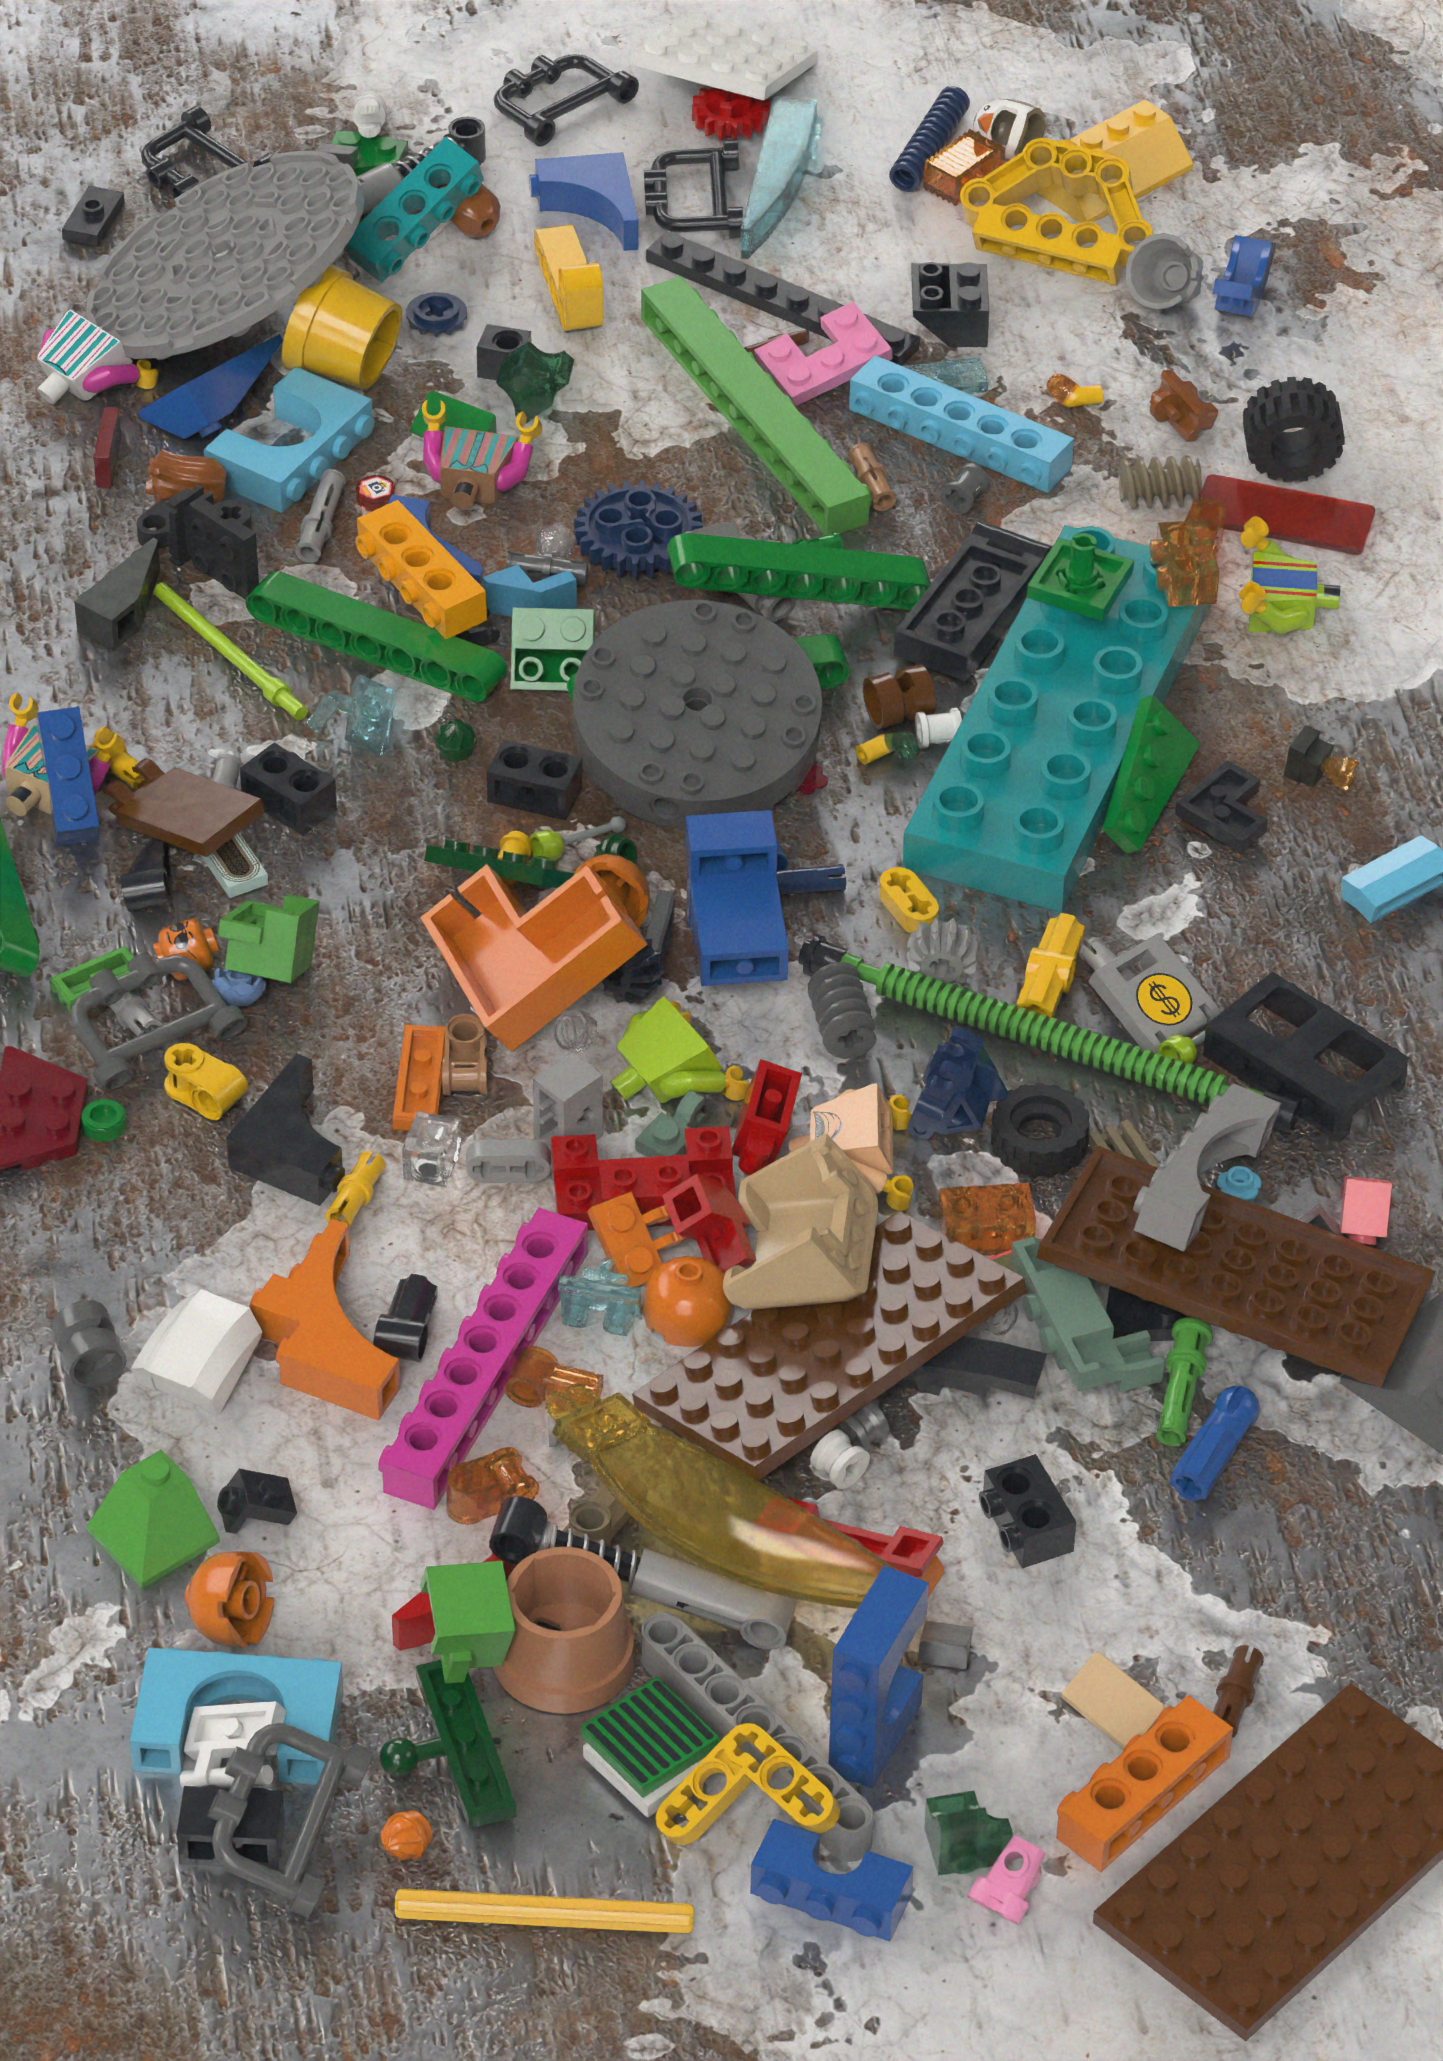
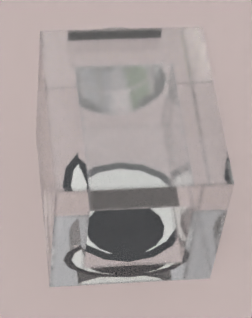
M417 1111L402 1148L403 1179L447 1187L461 1152L460 1119Z

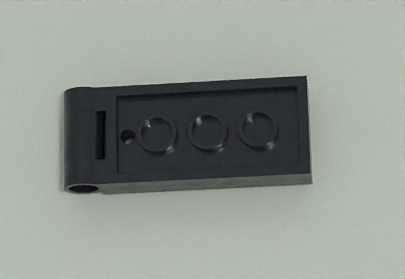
M983 521L977 522L972 533L895 630L894 656L916 664H922L924 667L967 681L1019 613L1027 598L1028 584L1053 546Z

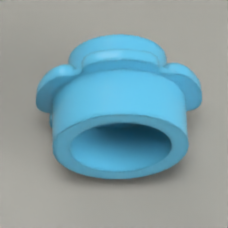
M1243 1166L1232 1167L1228 1172H1222L1217 1180V1185L1221 1187L1222 1192L1251 1203L1254 1202L1259 1193L1258 1189L1262 1185L1260 1177Z

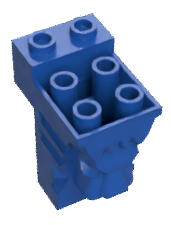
M772 811L686 816L687 926L691 927V932L694 934V945L696 946L699 959L701 986L788 980L789 949L776 877L777 841Z

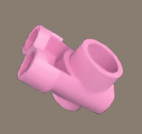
M1013 1835L984 1878L977 1876L967 1897L1019 1925L1030 1906L1025 1901L1027 1894L1040 1881L1042 1873L1040 1865L1046 1853L1033 1844ZM1018 1858L1024 1859V1864L1020 1870H1008L1012 1861Z

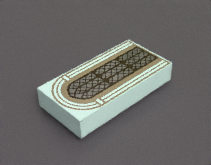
M237 833L209 856H201L229 898L268 885V874L240 833Z

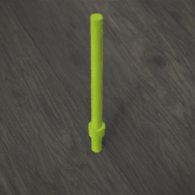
M161 582L155 586L154 595L263 690V696L275 707H282L298 721L306 717L308 708L292 695V689L283 680L273 678L166 583Z

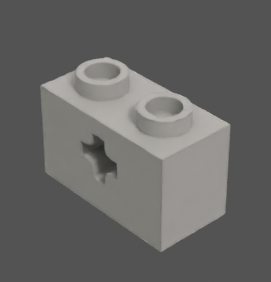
M570 1052L533 1078L534 1140L545 1143L551 1152V1137L595 1134L596 1140L603 1136V1074L600 1073L595 1065L585 1062L575 1053Z

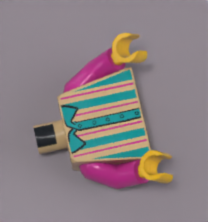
M14 693L9 700V707L16 717L14 725L9 724L2 751L1 773L6 779L7 793L9 795L6 798V804L9 810L18 816H24L32 807L51 814L46 768L43 766L37 724L34 723L29 729L26 728L27 722L36 718L39 707L31 696L27 708L19 710L22 705V697L19 693ZM105 726L99 728L94 735V743L100 750L86 745L94 796L97 794L111 766L108 762L109 758L121 755L125 749L123 738L118 733L112 738V731Z

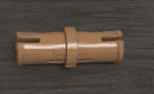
M862 442L854 445L848 452L849 460L857 471L856 478L861 484L864 483L869 488L874 509L886 511L892 508L897 498L887 481L888 473L884 465L877 462L869 444Z

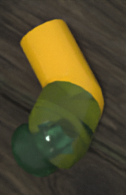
M908 731L881 734L856 747V755L859 761L866 765L897 750L900 759L906 761L918 755L920 747L915 742L917 737Z

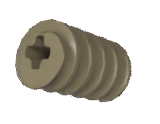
M1184 455L1179 467L1173 456L1166 458L1164 467H1162L1159 458L1152 457L1148 469L1142 458H1136L1132 470L1126 459L1119 461L1120 500L1122 502L1123 498H1128L1132 509L1136 508L1139 497L1144 498L1147 508L1152 507L1155 496H1159L1163 507H1167L1170 495L1175 496L1179 506H1183L1186 494H1190L1194 505L1199 504L1202 489L1199 457H1197L1194 466L1190 456Z

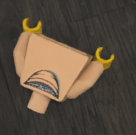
M875 1083L858 1090H845L835 1099L815 1106L810 1111V1134L789 1139L790 1153L828 1133L867 1178L875 1193L879 1194L881 1191L887 1193L886 1202L892 1209L904 1211L909 1208L910 1196L914 1187L910 1177L898 1175L892 1180L887 1179V1175L893 1174V1129H907L912 1115L911 1111L908 1110L910 1105L908 1099L903 1095H895L888 1102L878 1084Z

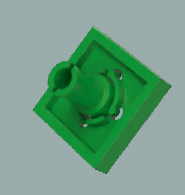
M1078 533L1070 541L1059 537L1028 584L1027 598L1103 621L1131 577L1134 560L1096 549V538L1087 533Z

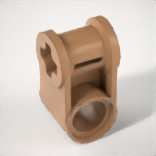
M459 1014L452 1017L446 1024L445 1056H443L442 1062L443 1096H450L452 1091H479L480 1095H487L485 1027L480 1018L475 1015Z

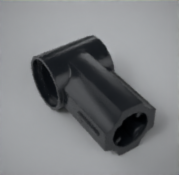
M410 1274L406 1279H400L388 1313H382L379 1316L373 1345L393 1357L420 1362L426 1349L428 1322L438 1298L437 1286L428 1281L426 1276Z

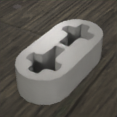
M484 1139L471 1143L466 1152L467 1175L478 1182L534 1183L544 1180L551 1170L550 1149L539 1140Z

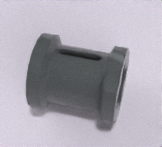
M966 463L958 470L957 478L946 483L941 489L940 496L942 502L952 512L957 514L967 513L974 505V499L977 495H982L990 487V478L979 465Z

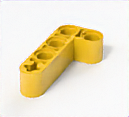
M568 224L534 229V246L537 260L563 330L572 331L602 326L603 280L598 262L587 263L573 225Z

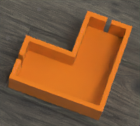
M486 864L457 888L460 894L482 913L479 917L476 918L451 894L420 917L484 1027L511 1052L648 945L633 920L628 916V912L614 890L588 865L527 912L514 889Z

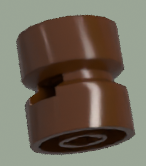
M922 664L899 669L896 671L895 676L887 672L865 678L863 681V698L866 711L877 729L900 724L903 722L904 716L910 721L915 720L917 712L923 711L925 715H931L936 711V695L933 682Z

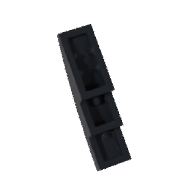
M963 1336L896 1384L937 1396L940 1395L943 1385L982 1397L987 1396L989 1387H994L1034 1399L1047 1353L1003 1342Z

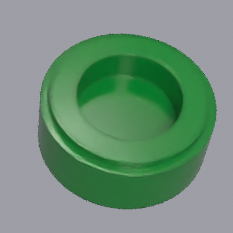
M100 1099L93 1101L83 1109L81 1114L83 1132L94 1141L108 1142L115 1140L125 1132L127 1127L125 1109L114 1100Z

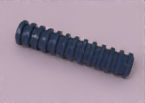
M947 86L942 89L889 171V178L896 188L901 191L911 192L919 187L970 107V99L964 90L955 86Z

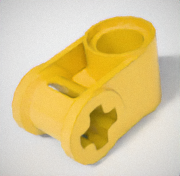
M179 1043L171 1046L165 1052L164 1064L169 1070L164 1083L166 1094L170 1098L198 1111L207 1119L218 1120L248 1091V1082L239 1069L202 1051L196 1045Z

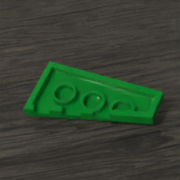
M1154 695L1143 697L1139 700L1102 828L1126 854L1141 849L1200 746V742Z

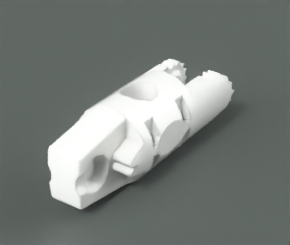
M366 91L359 96L353 110V119L358 127L359 134L367 138L374 137L380 133L386 117V103L383 97L374 91Z

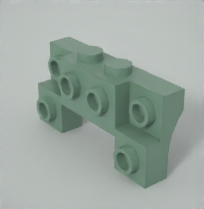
M1031 1237L1012 1242L1011 1262L1017 1274L1024 1277L1027 1294L1022 1297L1025 1315L1029 1321H1035L1039 1329L1040 1343L1044 1352L1052 1354L1059 1370L1067 1369L1077 1391L1115 1382L1119 1392L1163 1381L1164 1361L1161 1356L1152 1357L1149 1351L1150 1335L1147 1330L1113 1339L1114 1326L1094 1290V1287L1104 1284L1036 1258L1041 1239Z

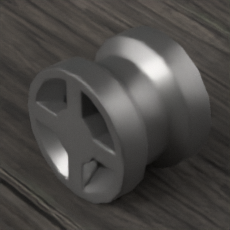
M872 1401L831 1429V1431L842 1430L851 1439V1445L861 1446L866 1451H868L871 1442H880L889 1434L887 1419Z

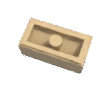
M1096 1652L1088 1659L1061 1693L1063 1700L1122 1749H1124L1132 1737L1137 1734L1142 1736L1154 1726L1156 1719L1166 1708L1163 1703L1100 1652Z

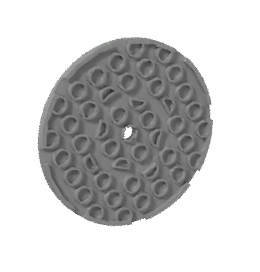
M293 151L272 155L270 163L252 167L250 162L241 164L194 186L174 199L176 207L165 213L158 220L155 216H150L111 254L98 273L101 279L97 289L89 292L86 303L87 320L120 340L125 357L132 359L157 358V360H164L172 355L208 346L229 336L239 337L245 334L251 328V325L278 310L304 289L316 285L322 279V273L344 254V248L359 224L364 207V191L351 166L348 163L343 164L339 162L337 157L330 153L321 151Z

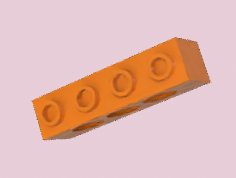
M1189 1695L1175 1707L1169 1706L1165 1708L1156 1719L1154 1726L1142 1736L1137 1734L1132 1737L1124 1747L1122 1754L1112 1763L1106 1762L1100 1765L1088 1784L1079 1792L1072 1791L1064 1797L1057 1809L1056 1839L1098 1871L1102 1872L1230 1758L1233 1727Z

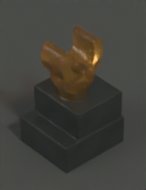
M1305 725L1289 747L1284 777L1298 783L1302 782L1314 788L1325 773L1336 786L1348 790L1356 780V777L1352 774L1358 767L1359 762L1351 757H1331L1333 745L1319 739L1320 731Z

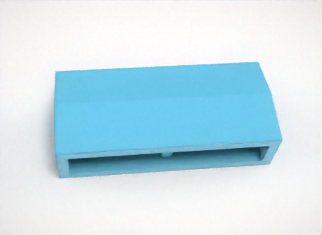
M1420 835L1342 877V899L1357 908L1370 923H1373L1443 885V850Z

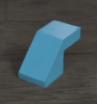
M518 564L482 577L483 588L486 590V606L490 613L512 617V608L577 609L576 578L569 570L534 583Z

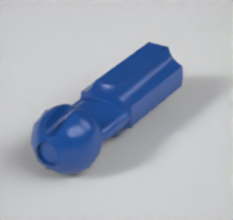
M1231 1386L1218 1394L1213 1411L1204 1425L1199 1428L1171 1473L1170 1485L1178 1491L1180 1497L1194 1503L1198 1499H1207L1234 1455L1237 1445L1245 1432L1258 1419L1260 1405L1253 1391L1243 1386Z

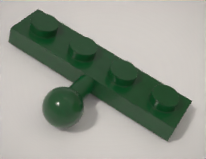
M445 839L444 847L427 845L424 858L426 862L478 872L487 864L501 878L524 882L538 890L549 887L559 888L574 876V873L557 870L558 861L551 860L545 856H536L528 861L529 855L503 851V857L500 858L498 857L499 849L474 845L473 852L469 851L470 843Z
M441 1660L415 1666L416 1679L437 1738L417 1743L402 1737L390 1739L383 1745L380 1751L379 1758L382 1768L392 1776L403 1777L413 1772L419 1762L444 1757L469 1829L517 1817L516 1803L469 1672L464 1682L445 1684Z

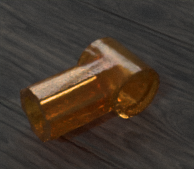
M528 1346L521 1350L505 1383L504 1390L510 1400L523 1407H538L545 1401L570 1409H582L586 1407L587 1403H594L595 1413L604 1386V1375L560 1364L556 1357L548 1350L538 1346Z

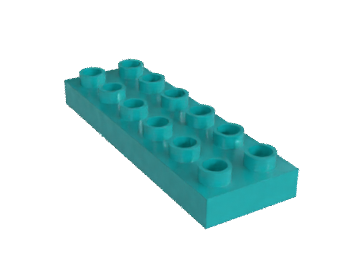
M1064 525L1059 537L1070 541L1078 533H1087L1094 536L1097 541L1096 549L1134 560L1131 577L1103 621L1026 598L904 831L902 868L1054 911H1063L1102 831L1140 698L1154 695L1162 704L1164 703L1213 603L1217 563L1193 558L1186 551L1178 547L1159 546L1154 548L1114 538L1107 530L1094 526L1075 528Z

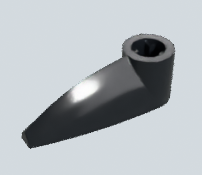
M152 837L135 858L129 873L121 875V889L129 912L172 902L170 843Z

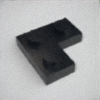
M1228 760L1176 802L1175 815L1239 853L1245 851L1267 832L1268 819L1243 805L1259 792L1260 779Z

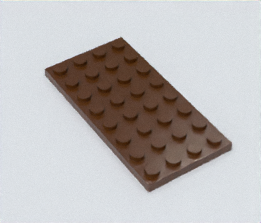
M1096 1146L1042 1239L1036 1258L1052 1263L1056 1267L1068 1269L1089 1277L1101 1284L1110 1285L1134 1294L1143 1300L1152 1301L1179 1311L1188 1317L1197 1318L1224 1328L1230 1333L1245 1336L1266 1344L1273 1349L1311 1361L1315 1365L1343 1373L1360 1382L1369 1383L1380 1388L1383 1387L1432 1284L1435 1274L1434 1270L1200 1184L1202 1191L1211 1196L1199 1233L1183 1252L1134 1231L1139 1213L1133 1211L1136 1198L1143 1186L1149 1188L1157 1167L1104 1147Z
M898 1211L876 1226L868 1288L865 1293L844 1302L755 1309L633 1392L634 1406L639 1411L758 1481L1026 1292L1025 1280L1023 1276Z
M1350 1683L1094 1910L1093 1924L1244 2041H1247L1443 1859V1749Z

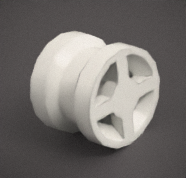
M837 1429L825 1435L818 1442L810 1457V1464L818 1472H827L829 1480L838 1489H845L856 1483L863 1475L869 1464L870 1455L861 1446L851 1445L849 1436L842 1430Z

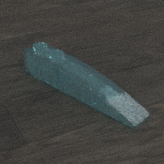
M774 96L741 227L740 259H749L777 228L799 193L807 173L809 160H816L818 138H821L823 130V116L817 115L818 100Z

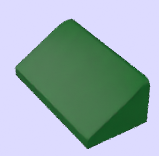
M430 391L424 402L427 400L428 414L432 416L441 412V401L445 404L446 420L440 425V431L444 432V428L447 426L497 433L496 416L493 413L436 391ZM421 406L410 427V433L424 438V431H428V424L423 419Z

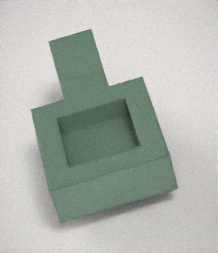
M690 1090L680 1101L673 1117L661 1112L635 1139V1150L646 1157L685 1155L684 1128H698L705 1122V1114L698 1111L705 1104L704 1097Z

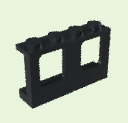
M1273 971L1206 1025L1203 1048L1204 1057L1257 1091L1265 1093L1267 1090L1301 1100L1299 1118L1338 1143L1350 1134L1352 1116L1383 1089L1390 1086L1400 1092L1405 1088L1409 1057L1401 1053L1397 1048L1385 1043L1366 1031L1362 1026L1350 1021L1333 1010L1329 1005L1315 999L1298 988L1294 983L1288 982ZM1263 1004L1265 1008L1298 1029L1289 1037L1279 1039L1249 1021L1246 1017ZM1330 1048L1367 1073L1356 1082L1349 1083L1317 1064L1315 1060Z

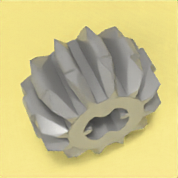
M935 917L932 925L920 922L918 929L910 933V938L907 941V964L910 970L915 971V974L917 972L925 974V977L931 976L936 981L938 979L945 981L946 984H953L954 981L966 983L969 974L975 973L978 966L979 942L977 941V936L971 933L969 925L957 926L954 917L947 923L941 922L937 917Z

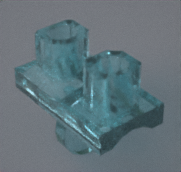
M610 1258L602 1260L600 1270L585 1267L582 1278L561 1275L558 1291L561 1299L562 1322L565 1326L583 1328L587 1325L590 1309L605 1312L602 1324L604 1331L610 1334L627 1336L634 1318H642L643 1303L641 1302V1289L628 1287L629 1275L614 1273L615 1262L614 1259Z

